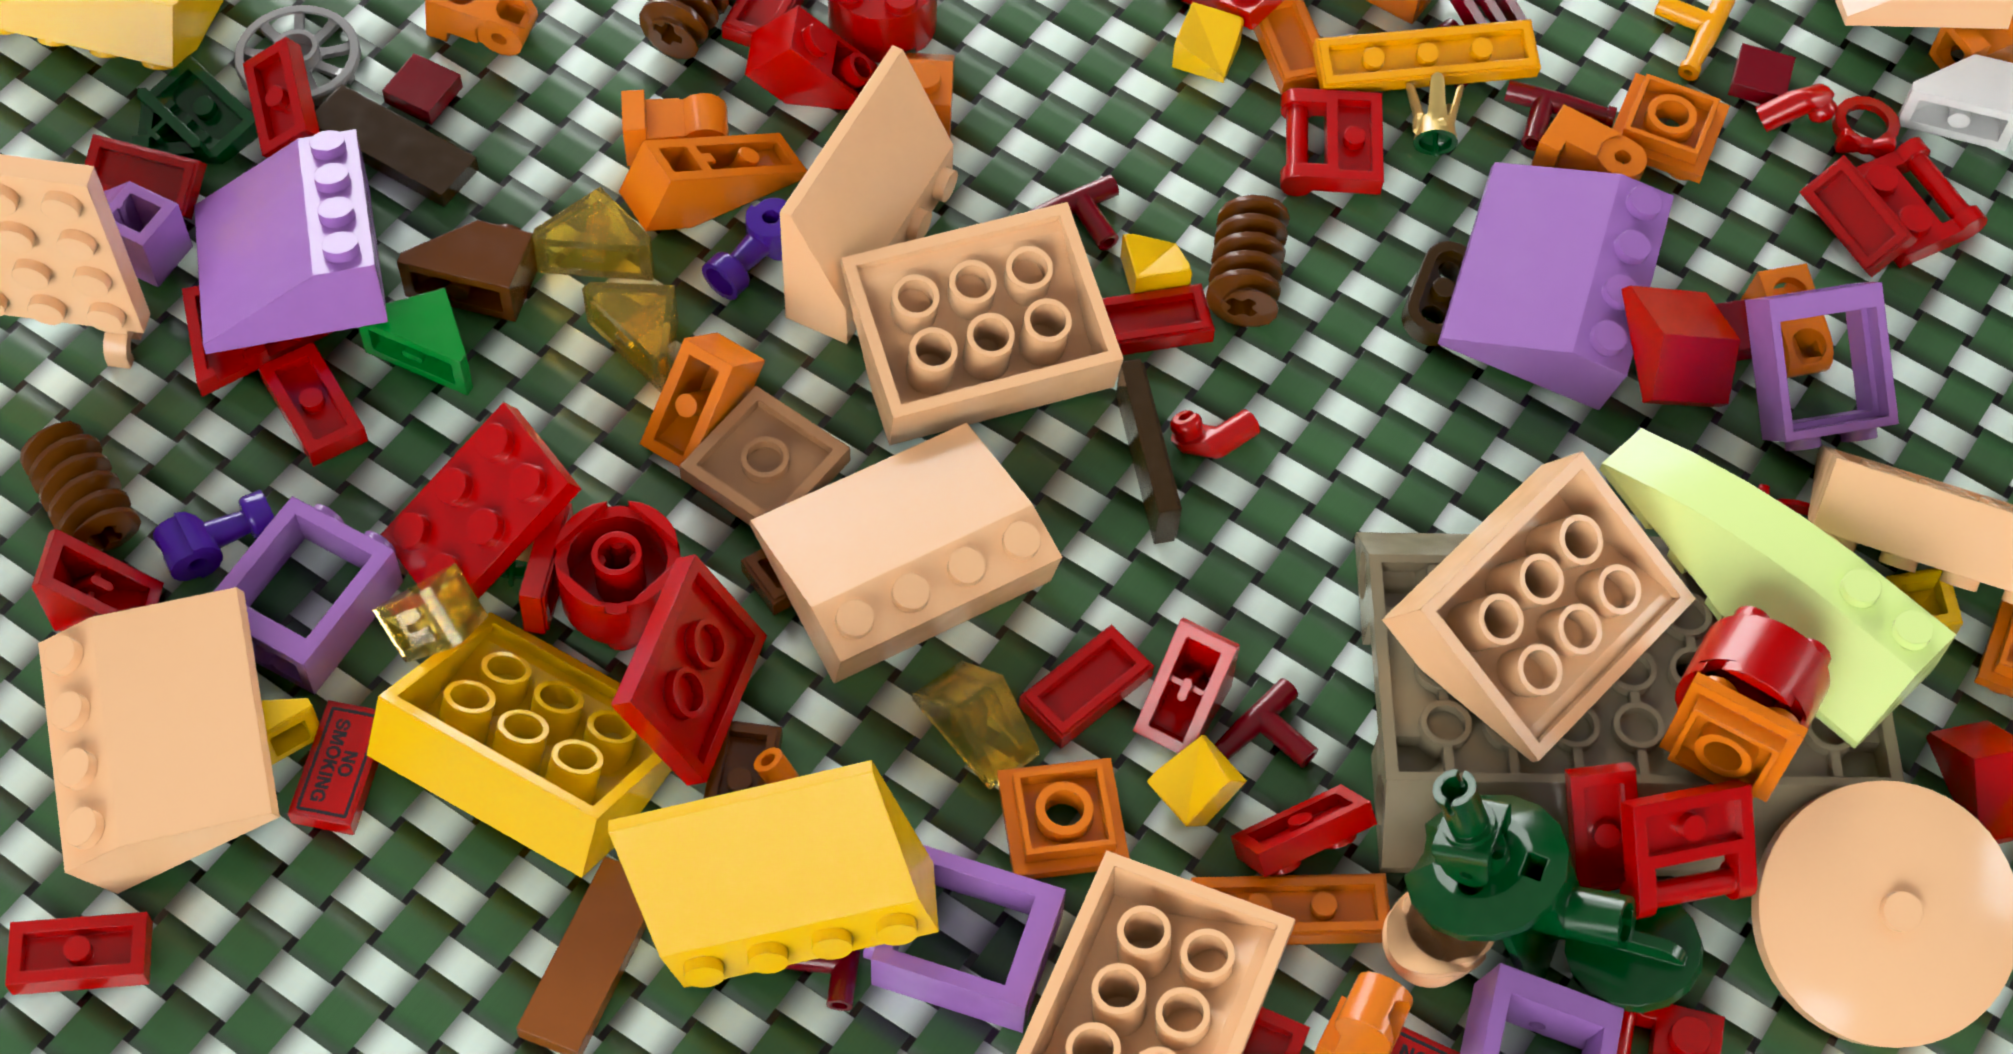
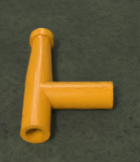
M1659 0L1654 12L1655 15L1697 31L1686 59L1681 62L1678 68L1680 77L1688 81H1694L1699 77L1701 66L1714 46L1735 4V0H1712L1707 11L1680 0Z

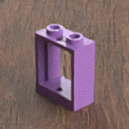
M1882 282L1851 283L1745 300L1762 440L1784 442L1785 451H1799L1822 447L1821 436L1840 434L1841 442L1863 441L1877 438V427L1899 424ZM1845 312L1857 410L1792 420L1780 322Z
M292 496L213 592L234 587L244 591L255 662L315 695L403 583V578L397 561L396 550L383 536L373 531H366L363 534L346 525L343 519L329 507L322 504H315L312 507ZM304 539L361 568L307 638L249 608Z
M923 845L934 863L936 886L1029 915L1006 983L1003 985L899 952L900 945L882 944L864 948L863 958L871 960V985L1023 1033L1063 916L1066 889Z
M1500 963L1474 983L1460 1054H1499L1505 1022L1582 1049V1054H1617L1624 1009Z

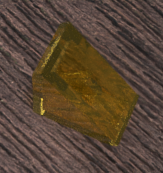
M601 187L534 228L532 240L538 273L654 280L655 269L651 237Z
M590 282L582 288L587 322L661 393L675 358L679 320L675 285Z
M456 563L373 609L374 614L405 663L456 647L465 641L488 617V614Z
M960 661L912 694L914 703L989 790L998 784L997 770L1022 768L1039 756L1040 749L1001 674L965 661Z

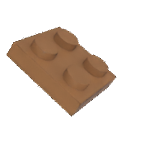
M755 386L679 465L680 477L750 525V520L827 486L851 460L850 447L758 386Z

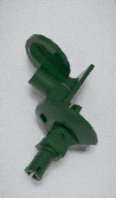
M1458 769L1446 771L1437 777L1433 784L1432 793L1436 803L1441 808V812L1425 823L1427 837L1424 853L1416 866L1404 876L1414 909L1434 930L1461 941H1497L1503 939L1514 968L1543 979L1546 978L1558 941L1561 939L1565 940L1564 952L1576 983L1588 996L1621 1007L1627 1012L1645 1013L1669 1007L1690 992L1702 972L1704 947L1693 918L1679 904L1658 908L1654 916L1636 920V902L1633 896L1620 894V889L1603 891L1580 886L1561 825L1540 805L1514 795H1480L1475 777L1465 770L1462 776L1463 781L1460 778Z

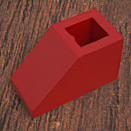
M798 5L753 32L745 75L785 104L849 110L877 69V64Z

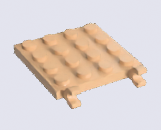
M0 154V316L30 318L49 325L69 323L95 327L105 332L103 354L107 366L131 369L134 361L133 354L131 353V339L141 340L151 313L95 167Z

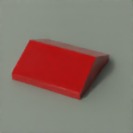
M1632 285L1622 288L1642 402L1647 404L1722 407L1728 405L1740 338L1707 292Z

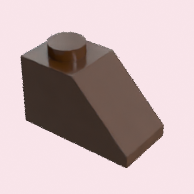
M479 220L403 251L397 260L405 296L412 297L445 288L451 307L516 322L539 268L533 233L523 231L510 224L497 225Z

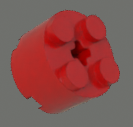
M828 0V23L833 32L865 54L873 62L881 63L892 45L903 49L904 52L916 47L915 53H917L929 44L935 34L937 25V0Z
M607 501L595 503L573 515L558 534L555 544L554 569L561 604L567 619L583 635L595 641L605 643L614 650H630L638 645L676 558H681L680 547L672 524L655 508L634 501H628V506L609 507Z
M1742 606L1732 616L1715 622L1707 631L1676 688L1675 702L1677 708H1679L1697 672H1700L1705 676H1719L1728 680L1735 686L1738 693L1768 708L1778 707L1787 710L1797 718L1799 724L1809 729L1830 686L1828 666L1831 662V655L1826 646L1821 642L1806 638L1793 628L1770 619L1763 610L1754 606Z

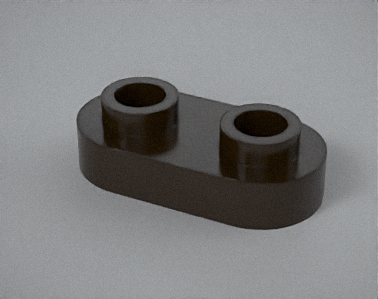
M1443 241L1436 243L1427 251L1406 300L1401 316L1403 327L1414 340L1421 344L1440 346L1438 344L1439 337L1467 249L1466 246L1460 243ZM1440 274L1450 277L1452 281L1448 278L1441 277ZM1425 318H1429L1433 320L1435 323L1429 322Z

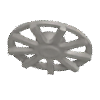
M310 5L283 7L261 16L243 32L235 48V69L245 90H248L243 68L244 60H249L263 51L262 49L246 46L251 36L257 30L272 43L287 37L301 45L315 106L323 104V99L330 96L341 84H352L355 80L354 74L361 57L359 38L350 23L331 10ZM305 14L328 18V22L315 35L305 30ZM294 15V29L279 34L269 24V22L280 17ZM340 27L349 39L348 42L340 45L320 47ZM349 55L344 68H339L322 61L323 59ZM316 71L334 79L321 87H317L312 72Z

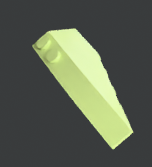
M1641 428L1601 464L1599 470L1646 529H1654L1669 547L1667 556L1680 573L1688 572L1706 594L1707 598L1704 603L1718 621L1732 616L1739 607L1754 606L1767 613L1770 619L1779 621L1798 631L1804 637L1817 640L1826 646L1831 655V662L1828 666L1830 686L1815 717L1854 749L1934 670L1956 636L1953 631L1854 552L1809 520L1749 482L1692 451Z

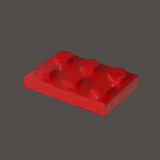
M503 402L380 535L393 545L397 558L440 616L457 623L582 489L520 411Z
M696 554L676 558L611 703V707L687 786L707 783L767 637L766 633Z

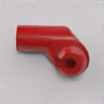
M1820 83L1786 92L1755 107L1766 132L1772 131L1808 114L1811 122L1823 123L1831 119L1837 112L1836 102L1832 99L1834 92L1828 86Z
M1246 409L1241 410L1218 426L1203 424L1201 416L1193 413L1191 410L1177 413L1170 422V428L1173 433L1171 441L1182 453L1214 459L1226 456L1260 434V426L1257 419Z

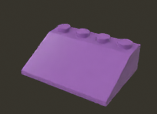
M356 129L341 132L327 130L311 137L299 138L194 205L202 336L206 354L388 322L370 189Z
M1495 162L1490 169L1438 344L1596 410H1600L1627 377L1633 356L1621 289L1630 285L1651 286L1674 196L1623 174Z

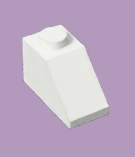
M1974 54L1914 81L1898 114L1900 126L2005 151L2013 137V63Z

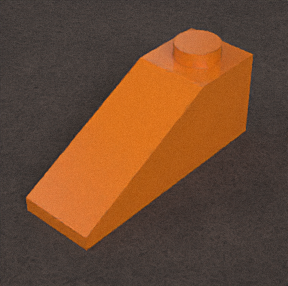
M781 133L645 140L639 148L619 193L645 231L692 228L801 181L807 169Z

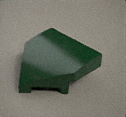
M191 55L186 57L150 91L147 88H138L137 98L141 101L138 135L132 136V144L199 160L203 163L223 164L258 138L253 113Z

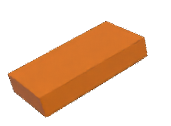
M1284 0L1253 29L1281 95L1291 88H1319L1313 44L1315 38H1320L1304 0Z

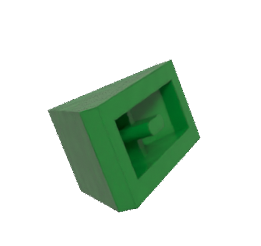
M445 288L386 303L388 322L358 327L366 353L468 396L472 390L473 383L466 352Z

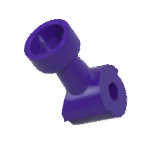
M768 198L756 206L751 204L746 211V236L731 254L718 252L702 266L703 277L709 286L720 296L729 300H735L749 285L748 271L766 256L773 260L782 261L780 211L787 201L781 198Z
M261 489L239 499L240 511L203 522L196 515L187 512L174 513L173 517L161 522L153 532L154 542L161 550L163 560L175 580L188 581L200 576L204 578L210 575L223 561L221 548L249 533L252 534L255 540L259 537L274 518L273 512Z

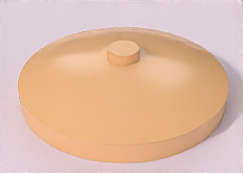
M1867 781L1847 785L1826 792L1797 809L1779 827L1764 850L1757 868V890L1751 897V918L1757 950L1768 975L1781 995L1797 1012L1823 1031L1840 1039L1871 1047L1903 1048L1934 1043L1950 1037L1977 1020L1992 1005L2007 983L2013 969V873L2004 853L1990 832L1977 818L1950 798L1933 790L1899 781Z

